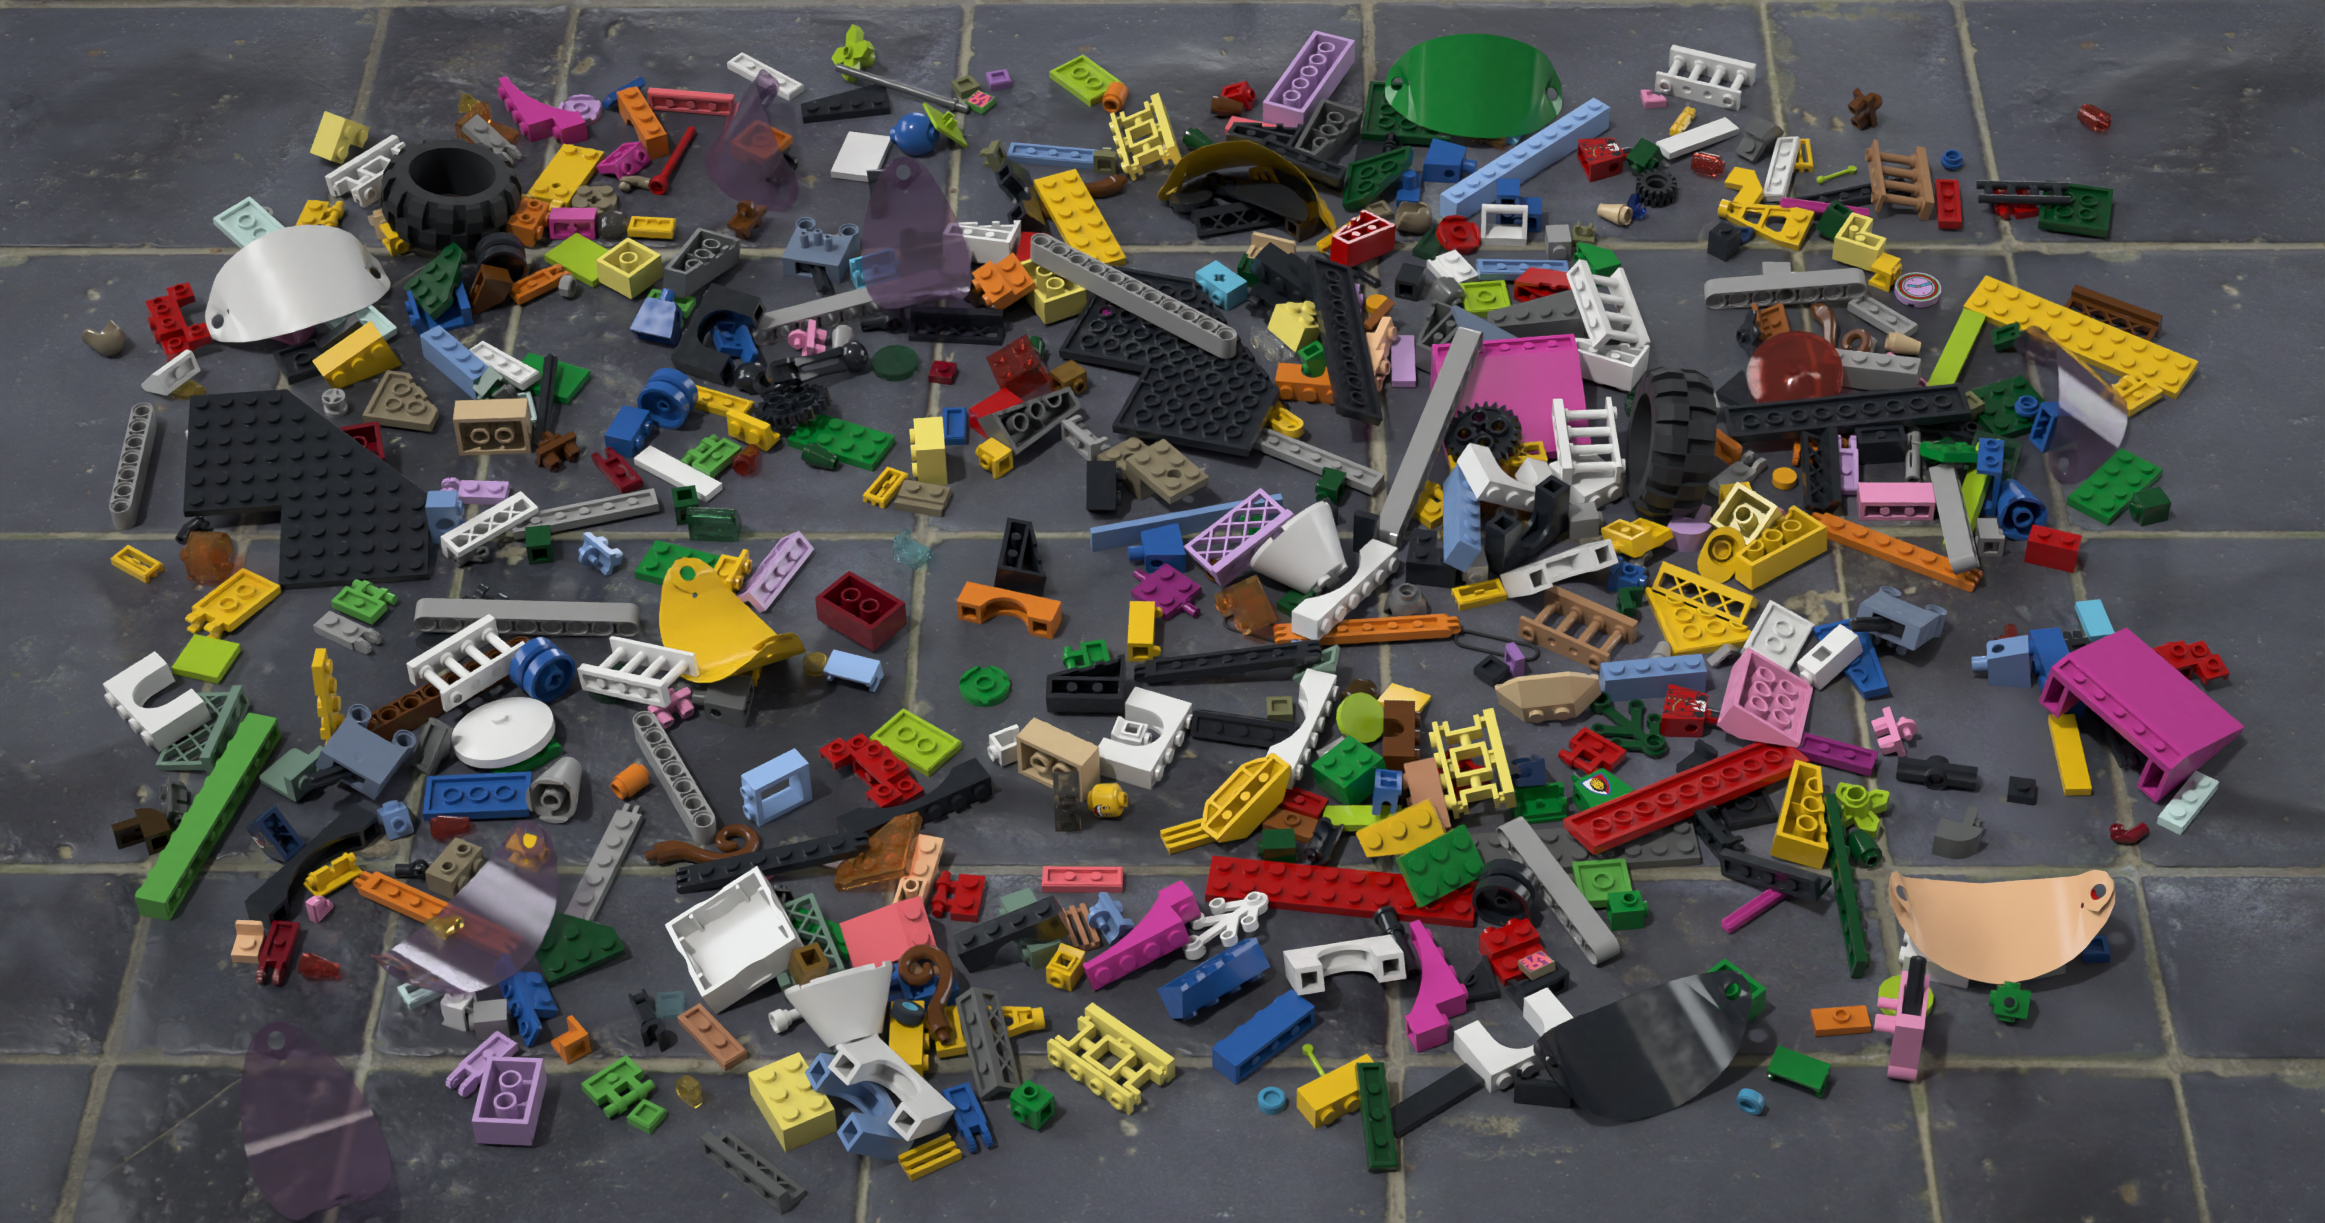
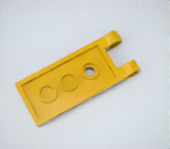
M563 144L528 193L521 195V200L523 197L549 203V213H551L552 208H570L572 198L577 193V189L587 185L597 171L596 166L605 159L604 151L578 147L572 144Z

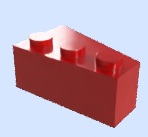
M1363 209L1360 211L1358 218L1353 217L1349 226L1344 225L1332 235L1330 261L1352 268L1357 264L1367 262L1372 258L1382 256L1394 250L1396 225Z
M1535 267L1528 268L1514 282V299L1522 303L1571 290L1566 275L1567 272Z

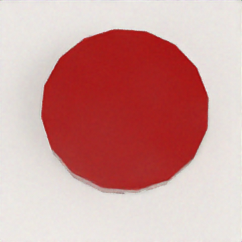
M1459 215L1446 216L1439 223L1436 230V237L1448 251L1456 250L1459 254L1463 255L1474 252L1482 239L1478 226L1473 221L1471 224L1467 221L1466 217Z

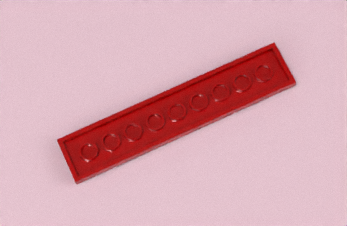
M1756 742L1563 819V828L1593 855H1596L1694 815V811L1697 809L1702 810L1710 805H1720L1787 778L1791 774L1795 759L1810 763V760L1795 747Z
M1212 855L1205 902H1210L1215 898H1223L1225 903L1244 900L1249 893L1260 892L1267 895L1269 900L1268 908L1373 918L1378 909L1392 906L1397 911L1398 921L1414 922L1420 920L1423 924L1473 928L1475 910L1472 905V895L1478 881H1471L1418 908L1402 874Z

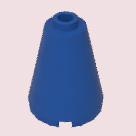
M2008 479L2000 484L1997 500L1998 525L2007 537L2014 540H2026L2029 538L2033 524L2038 526L2046 525L2048 518L2046 507L2038 497L2017 480Z

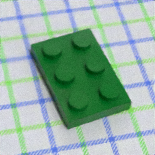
M655 540L634 571L635 579L663 586L667 571L672 567L675 560L683 557L697 558L714 569L721 556ZM683 567L680 570V575L684 580L691 581L695 578V571L693 568Z
M1465 824L1395 858L1418 908L1479 878L1484 867Z

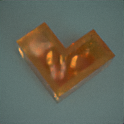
M1257 575L1236 583L1214 595L1217 610L1222 613L1224 618L1233 614L1235 626L1243 636L1277 621Z

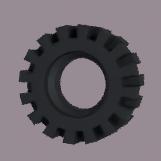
M1653 169V172L1646 170V174L1644 172L1640 173L1636 180V199H1639V203L1644 202L1646 207L1649 204L1651 208H1655V205L1663 208V204L1666 207L1669 206L1676 199V177L1671 176L1672 173L1670 172L1665 174V170L1662 169L1661 172Z

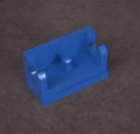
M1376 768L1372 815L1380 814L1381 804L1384 801L1391 803L1390 812L1391 814L1395 813L1398 795H1401L1402 771Z

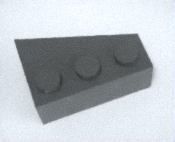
M1436 299L1432 301L1431 310L1427 314L1426 323L1422 327L1416 343L1415 366L1430 373L1432 345L1452 343L1458 329L1451 311L1452 306Z

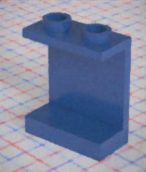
M460 280L458 288H454L455 296H453L452 305L435 321L418 304H415L412 291H407L409 301H404L406 312L409 315L411 328H416L419 337L438 325L446 331L474 325L471 307L462 280Z
M1979 438L1976 474L1993 475L1979 515L1995 517L2002 476L2004 440Z

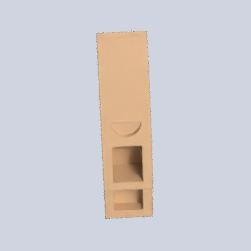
M1382 317L1375 333L1366 332L1365 334L1377 393L1381 391L1383 381L1390 372V362L1387 360L1391 344L1397 337V329L1394 327L1391 317Z
M918 834L906 873L901 876L893 903L921 896L924 908L926 907L939 874L938 864L945 845L944 838Z

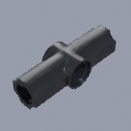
M1940 755L1930 756L1927 760L1899 756L1896 778L1924 782L1925 786L1932 790H1941L1947 785L1975 789L1978 767L1951 764L1947 758Z

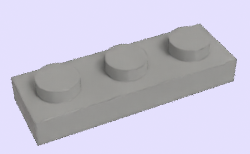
M1867 294L1848 302V311L1887 334L1897 331L1910 337L1917 332L1918 324Z

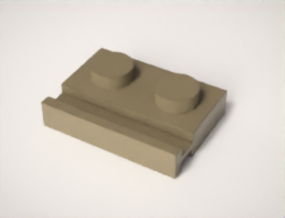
M905 479L897 495L898 498L894 501L895 510L942 517V511L945 510L952 495L951 487Z

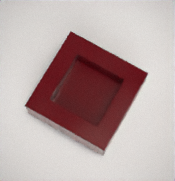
M934 360L928 375L929 382L952 385L957 373V363Z

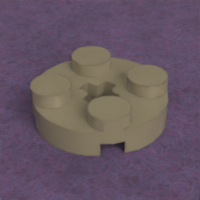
M608 185L602 187L581 186L572 198V207L597 208L596 221L605 219L606 214L610 212L614 214L618 207L617 196L613 192V188Z

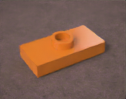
M1866 1005L1811 1009L1810 1011L1815 1037L1870 1033L1871 1023Z

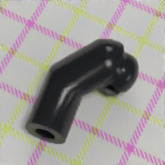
M204 516L193 518L182 526L175 540L179 544H186L196 528L200 532H205L210 522L205 520Z
M418 859L410 864H395V877L423 878L426 876L425 871L430 867L429 863L423 859Z

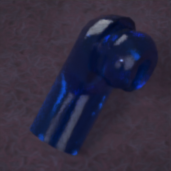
M1631 194L1627 202L1628 207L1632 208V218L1642 219L1646 214V208L1641 209L1642 204H1639L1641 198L1638 194Z

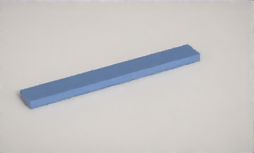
M1281 493L1269 495L1283 507ZM1262 498L1253 504V508L1265 507V501ZM1244 500L1090 528L1091 549L1094 552L1141 543L1140 533L1142 531L1179 523L1181 536L1203 532ZM1271 513V514H1268V519H1267V520H1269V519H1274V518H1276V517H1277L1278 515H1280V514H1279V513ZM1240 515L1234 518V522H1240Z

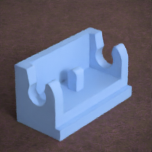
M834 649L823 670L824 676H828V681H833L835 677L866 684V686L870 687L869 691L875 692L880 680L884 676L880 661Z

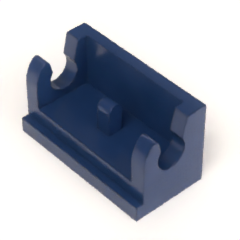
M1531 754V757L1516 758L1511 761L1513 765L1519 764L1518 768H1520L1521 772L1520 774L1514 773L1510 775L1513 785L1517 787L1546 785L1545 760L1543 757Z

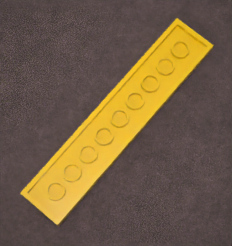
M1987 275L1963 306V309L1985 314V322L1998 327L2019 322L2022 330H2027L2030 340L2119 377L2130 376L2135 373L2139 377L2138 382L2146 378L2161 388L2163 395L2175 400L2198 368L2197 360Z

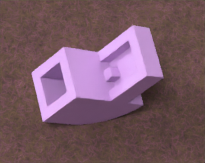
M1702 504L1694 519L1685 516H1673L1667 526L1672 529L1673 538L1666 541L1664 547L1685 553L1701 551L1712 532V525L1709 523L1712 518V507Z

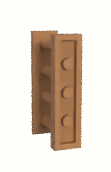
M1873 139L1871 147L1866 149L1865 161H1868L1872 188L1871 203H1874L1875 213H1880L1885 202L1915 207L1918 210L1919 219L1928 221L1935 202L1926 148L1917 146L1914 155L1911 154L1910 156L1879 152L1878 140ZM1881 161L1908 165L1911 170L1882 166ZM1883 175L1910 179L1913 184L1884 180ZM1885 189L1913 193V196H1916V198L1887 194Z
M1553 585V587L1545 589L1544 609L1534 620L1525 616L1519 618L1518 637L1600 672V664L1610 662V652L1620 640L1630 645L1637 639L1638 621ZM1553 612L1566 617L1556 630L1543 625ZM1576 621L1588 626L1578 639L1565 634ZM1597 631L1610 636L1600 649L1587 644Z

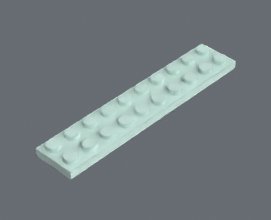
M250 196L213 218L214 225L241 249L270 232L285 228ZM372 305L346 316L323 322L328 328L333 330L355 313L363 325L371 321L385 341L397 334V327Z

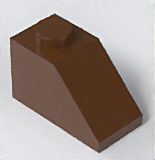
M481 264L467 297L472 315H476L505 300L507 293L511 292L513 286L508 269Z

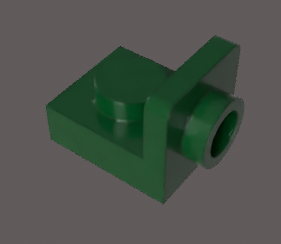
M2019 322L1991 330L1993 346L1996 352L2017 345L2020 346L2023 353L2028 352L2027 343L2030 342L2027 330H2022Z
M1642 586L1618 588L1616 601L1618 613L1630 618L1636 616L1637 608L1642 607Z
M1292 589L1277 602V610L1292 618V611L1305 599L1316 597V592L1310 590L1306 595H1302Z

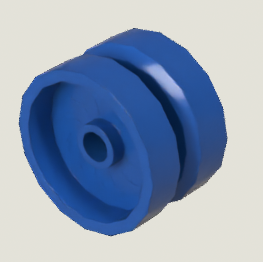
M661 368L652 374L647 385L640 392L637 399L638 408L650 411L651 421H653L655 426L664 429H676L683 425L689 412L694 408L699 398L698 389L686 374L676 369Z
M539 637L528 641L516 652L510 664L509 675L514 684L525 691L531 698L548 703L559 698L569 688L574 679L576 667L575 661L567 653L560 650L549 639Z

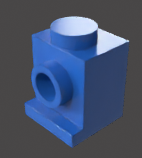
M1618 556L1619 563L1612 565L1608 573L1607 590L1617 593L1618 588L1642 586L1644 590L1648 582V576L1645 575L1646 568L1622 561L1623 557Z

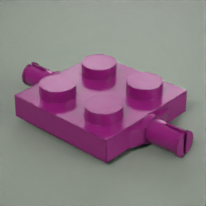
M1167 563L1149 575L1140 568L1134 571L1133 577L1140 580L1141 583L1131 590L1133 599L1136 601H1155V607L1163 609L1161 618L1165 621L1184 611L1193 618H1196V615L1199 616L1201 610L1194 606L1192 602L1202 594L1200 585Z

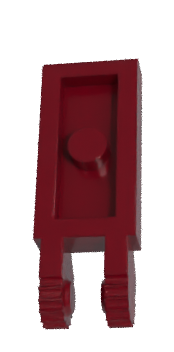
M611 446L604 449L607 457L605 460L598 452L591 455L595 466L621 495L644 487L642 478Z
M273 920L259 957V966L256 973V982L258 984L266 982L268 968H275L272 975L273 985H281L285 969L289 965L301 931L300 922Z

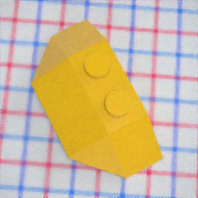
M1270 753L1267 757L1257 758L1242 764L1206 801L1203 822H1201L1200 828L1219 843L1247 838L1283 801L1292 770L1291 765L1275 753Z

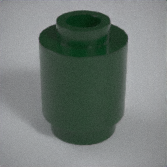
M1858 829L1848 835L1847 846H1849L1850 853L1858 865L1862 868L1876 866L1882 858V851L1871 834Z

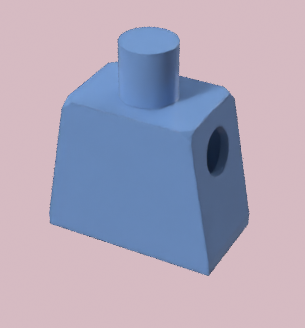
M2028 635L1989 641L1987 643V656H1972V672L1988 671L1989 684L1993 686L2031 688Z

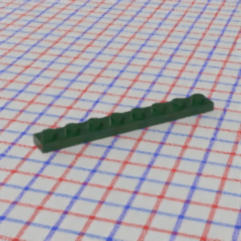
M1825 793L1823 803L1825 806L1824 823L1827 828V854L1850 977L1862 979L1865 968H1868L1870 965V953L1865 950L1866 932L1861 929L1862 911L1857 908L1858 890L1856 887H1853L1854 870L1852 866H1849L1850 849L1849 846L1845 845L1846 828L1845 825H1841L1842 807L1837 804L1836 794Z

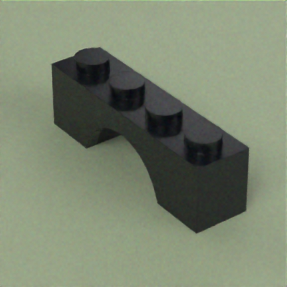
M1009 159L995 173L998 187L1006 193L1015 206L1007 214L1009 223L1013 225L1014 220H1021V234L1022 232L1040 233L1046 225L1030 173Z
M1269 242L1255 256L1250 272L1286 296L1293 303H1304V301L1314 303L1311 284L1300 280L1290 271L1287 263L1289 254L1272 242Z
M1054 895L953 936L958 957L968 972L973 973L995 964V956L999 949L1011 941L1029 938L1046 944L1069 935L1070 932L1066 915Z

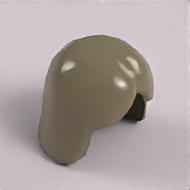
M1402 202L1395 216L1394 224L1396 225V230L1416 234L1426 232L1432 223L1431 207L1424 202L1416 204Z
M109 320L100 333L87 328L81 335L84 343L104 356L118 354L125 344L123 330L113 320Z

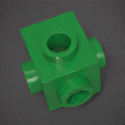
M2004 981V985L1997 986V991L1991 990L1988 1006L1994 1007L1993 1013L1998 1014L1999 1020L2015 1022V1018L2027 1020L2031 990L2020 989V983ZM2012 997L2015 1003L2012 1006H2007L2004 1003L2005 998Z
M1028 1079L1020 1087L1015 1088L1010 1095L1011 1115L1018 1122H1024L1037 1131L1055 1113L1054 1095L1048 1092L1042 1085H1036Z

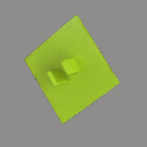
M925 102L922 104L936 130L963 147H968L957 126L959 121L954 119L955 115L947 111L943 114Z

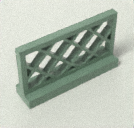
M233 685L230 692L196 693L205 702L207 709L211 708V720L217 718V721L210 726H207L206 723L201 725L204 728L202 731L193 736L189 733L186 735L188 739L178 745H175L176 742L163 749L155 765L158 771L205 770L208 776L211 775L218 758L222 757L229 740H232L235 736L238 726L243 721L251 704L242 685ZM225 701L222 706L217 709L215 708L216 704ZM210 735L207 741L199 745L198 741ZM191 745H195V748L183 754L181 752ZM201 753L200 761H189ZM176 754L180 756L173 761H167Z
M810 893L782 904L791 922L794 918L803 921L799 929L795 928L800 939L801 937L810 939L809 944L815 942L828 944L823 954H825L829 962L836 963L837 967L828 970L826 975L844 971V966L814 894ZM812 904V908L807 915L798 912L800 907ZM810 923L820 925L815 934L806 931ZM786 969L777 975L776 978L786 1003H790L785 997L784 990L795 986L796 983L789 969Z

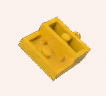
M1639 518L1631 523L1618 519L1601 528L1603 540L1611 539L1615 553H1624L1633 558L1642 557L1645 555V552L1664 545V542L1673 538L1671 528L1644 518Z

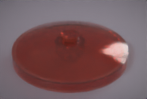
M1806 331L1780 333L1763 342L1753 353L1747 367L1748 388L1755 403L1835 396L1839 394L1843 384L1842 361L1834 346L1817 334Z

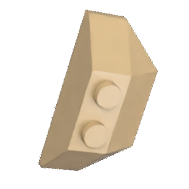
M1570 671L1521 676L1508 680L1503 684L1495 685L1499 704L1525 723L1576 718L1601 694L1598 675H1587Z

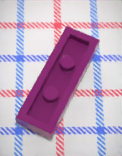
M1805 732L1802 733L1800 745L1796 748L1810 761L1871 776L1878 758V751Z

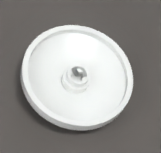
M526 697L504 698L484 704L463 717L452 733V745L456 756L467 765L478 768L505 767L524 761L541 751L554 735L555 721L550 708L539 700Z

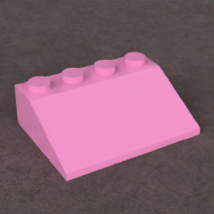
M1748 647L1732 667L1717 726L1739 739L1797 748L1801 742L1813 685H1809L1802 678Z

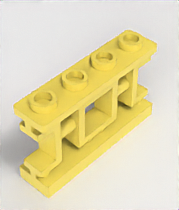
M1159 93L1151 95L1152 103L1144 102L1145 110L1126 117L1124 111L1120 112L1119 117H1116L1114 112L1110 114L1112 122L1109 123V126L1114 135V142L1117 148H1119L1117 153L1120 160L1124 161L1121 162L1122 169L1125 175L1130 174L1133 181L1137 179L1135 173H1139V175L1144 174L1142 167L1160 159H1162L1164 165L1168 164L1169 159H1172L1175 165L1182 159L1166 107ZM1154 112L1156 113V116H1157V119H1158V122H1159V123H1157V124H1156L1155 121H1154V120H1155V117H1154V114H1153ZM1123 125L1125 127L1126 137H1124L1123 130L1121 127ZM1152 132L1154 134V136L1146 138L1142 141H1139L1137 143L1134 142V140L1145 135H1148ZM1161 139H1164L1167 150L1163 149ZM1130 152H1132L1133 155H1134V156H1132V157H1133V160H1134V163H1133V164H1132L1131 157H1130V154H1129Z
M1493 708L1483 710L1484 716L1479 717L1478 714L1473 715L1475 726L1450 731L1448 721L1442 722L1443 725L1438 726L1437 721L1432 722L1433 732H1429V738L1432 748L1437 747L1438 753H1434L1437 769L1442 768L1443 773L1439 774L1442 790L1447 789L1448 795H1444L1447 811L1452 810L1454 819L1459 818V813L1464 812V815L1470 814L1468 803L1492 797L1495 808L1501 807L1500 804L1505 803L1506 809L1517 806ZM1486 727L1492 750H1487L1485 741L1471 743V740L1483 738L1482 728ZM1441 737H1446L1447 746L1461 743L1460 747L1449 749L1451 759H1446ZM1483 756L1485 768L1460 773L1457 761ZM1493 769H1497L1502 792L1497 791L1496 783L1482 786L1481 782L1494 779ZM1452 778H1456L1457 787L1471 785L1472 787L1459 791L1461 801L1456 802Z
M1093 1002L1085 1008V1016H1080L1077 1019L1078 1030L1081 1032L1068 1042L1060 1035H1057L1055 1040L1051 1038L1047 1041L1048 1059L1054 1066L1062 1068L1074 1080L1082 1082L1094 1094L1101 1095L1114 1108L1122 1110L1128 1115L1134 1111L1133 1105L1136 1104L1138 1106L1141 1103V1091L1138 1089L1144 1083L1151 1079L1161 1086L1164 1081L1168 1083L1175 1077V1058ZM1097 1034L1102 1039L1095 1044L1091 1040ZM1082 1048L1087 1052L1080 1058L1075 1053ZM1107 1051L1121 1059L1110 1070L1097 1062ZM1138 1062L1143 1067L1138 1072H1135L1132 1068ZM1124 1077L1127 1081L1121 1087L1116 1082Z

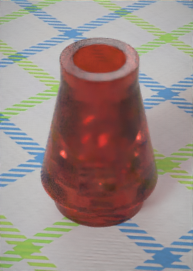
M749 444L744 450L734 456L732 466L737 474L746 476L755 470L757 458L760 454V449L757 445Z
M437 814L436 817L430 818L432 839L438 838L440 841L461 833L470 832L468 816L459 817Z
M310 951L309 954L303 952L298 964V974H302L304 978L337 979L341 965Z

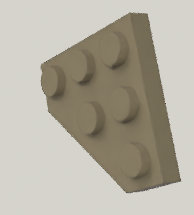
M391 370L385 372L362 415L363 423L379 421V425L429 432L432 431L439 417L438 409L429 402L427 395L421 387L414 383L410 373Z

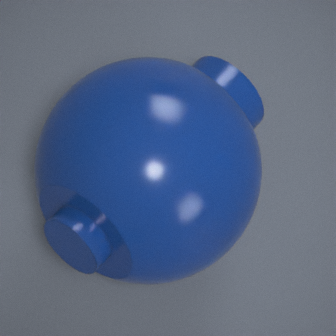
M920 112L904 115L897 122L896 126H893L890 130L891 142L897 144L902 152L910 156L928 154L933 150L940 136V132L935 129L929 116Z

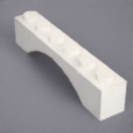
M1375 539L1368 542L1360 550L1359 569L1348 583L1331 593L1305 599L1292 611V632L1311 640H1320L1325 634H1328L1338 622H1341L1375 588L1383 584L1386 578L1397 571L1399 567L1398 548Z
M1307 668L1301 680L1299 690V705L1306 719L1292 736L1270 746L1267 755L1275 753L1292 767L1287 789L1292 790L1295 781H1300L1303 774V764H1308L1311 748H1315L1317 744L1318 732L1322 733L1324 729L1325 716H1330L1332 701H1336L1338 698L1339 686H1336L1337 675Z

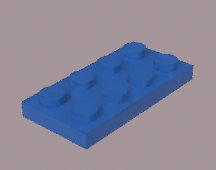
M532 772L427 776L423 809L424 821L530 817V810L526 803V791L533 782Z

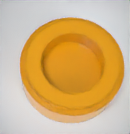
M1380 294L1369 296L1366 299L1367 312L1373 314L1387 297Z
M1786 467L1774 470L1772 484L1776 488L1789 490L1795 487L1797 474L1794 470Z

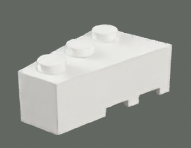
M1014 220L1013 225H1000L999 221H992V225L978 226V222L949 223L943 233V258L949 259L951 247L972 250V262L976 264L987 263L991 260L995 265L1012 253L1016 255L1021 238V220Z
M1575 338L1582 378L1592 380L1597 384L1613 386L1622 391H1631L1647 370L1649 345H1642V349L1627 347L1628 343L1620 342V346L1604 345L1601 349H1596L1592 347L1590 339Z

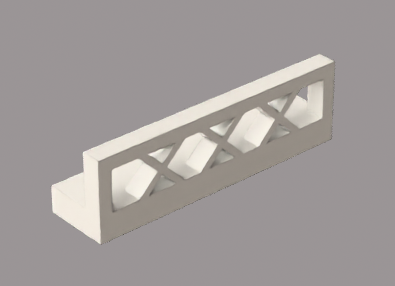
M520 491L440 536L442 553L448 559L454 555L460 558L539 513L538 507Z

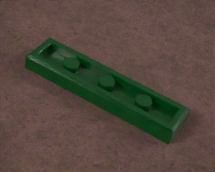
M1384 1062L1356 1063L1355 1075L1368 1172L1396 1171L1398 1162Z

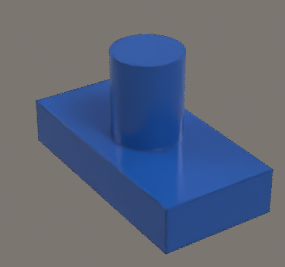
M1407 169L1399 176L1396 207H1399L1404 201L1415 204L1419 202L1422 173H1416L1412 169Z

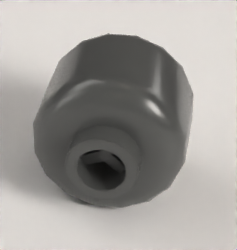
M1443 276L1432 284L1431 297L1450 306L1457 305L1461 307L1465 291L1453 277L1446 278Z

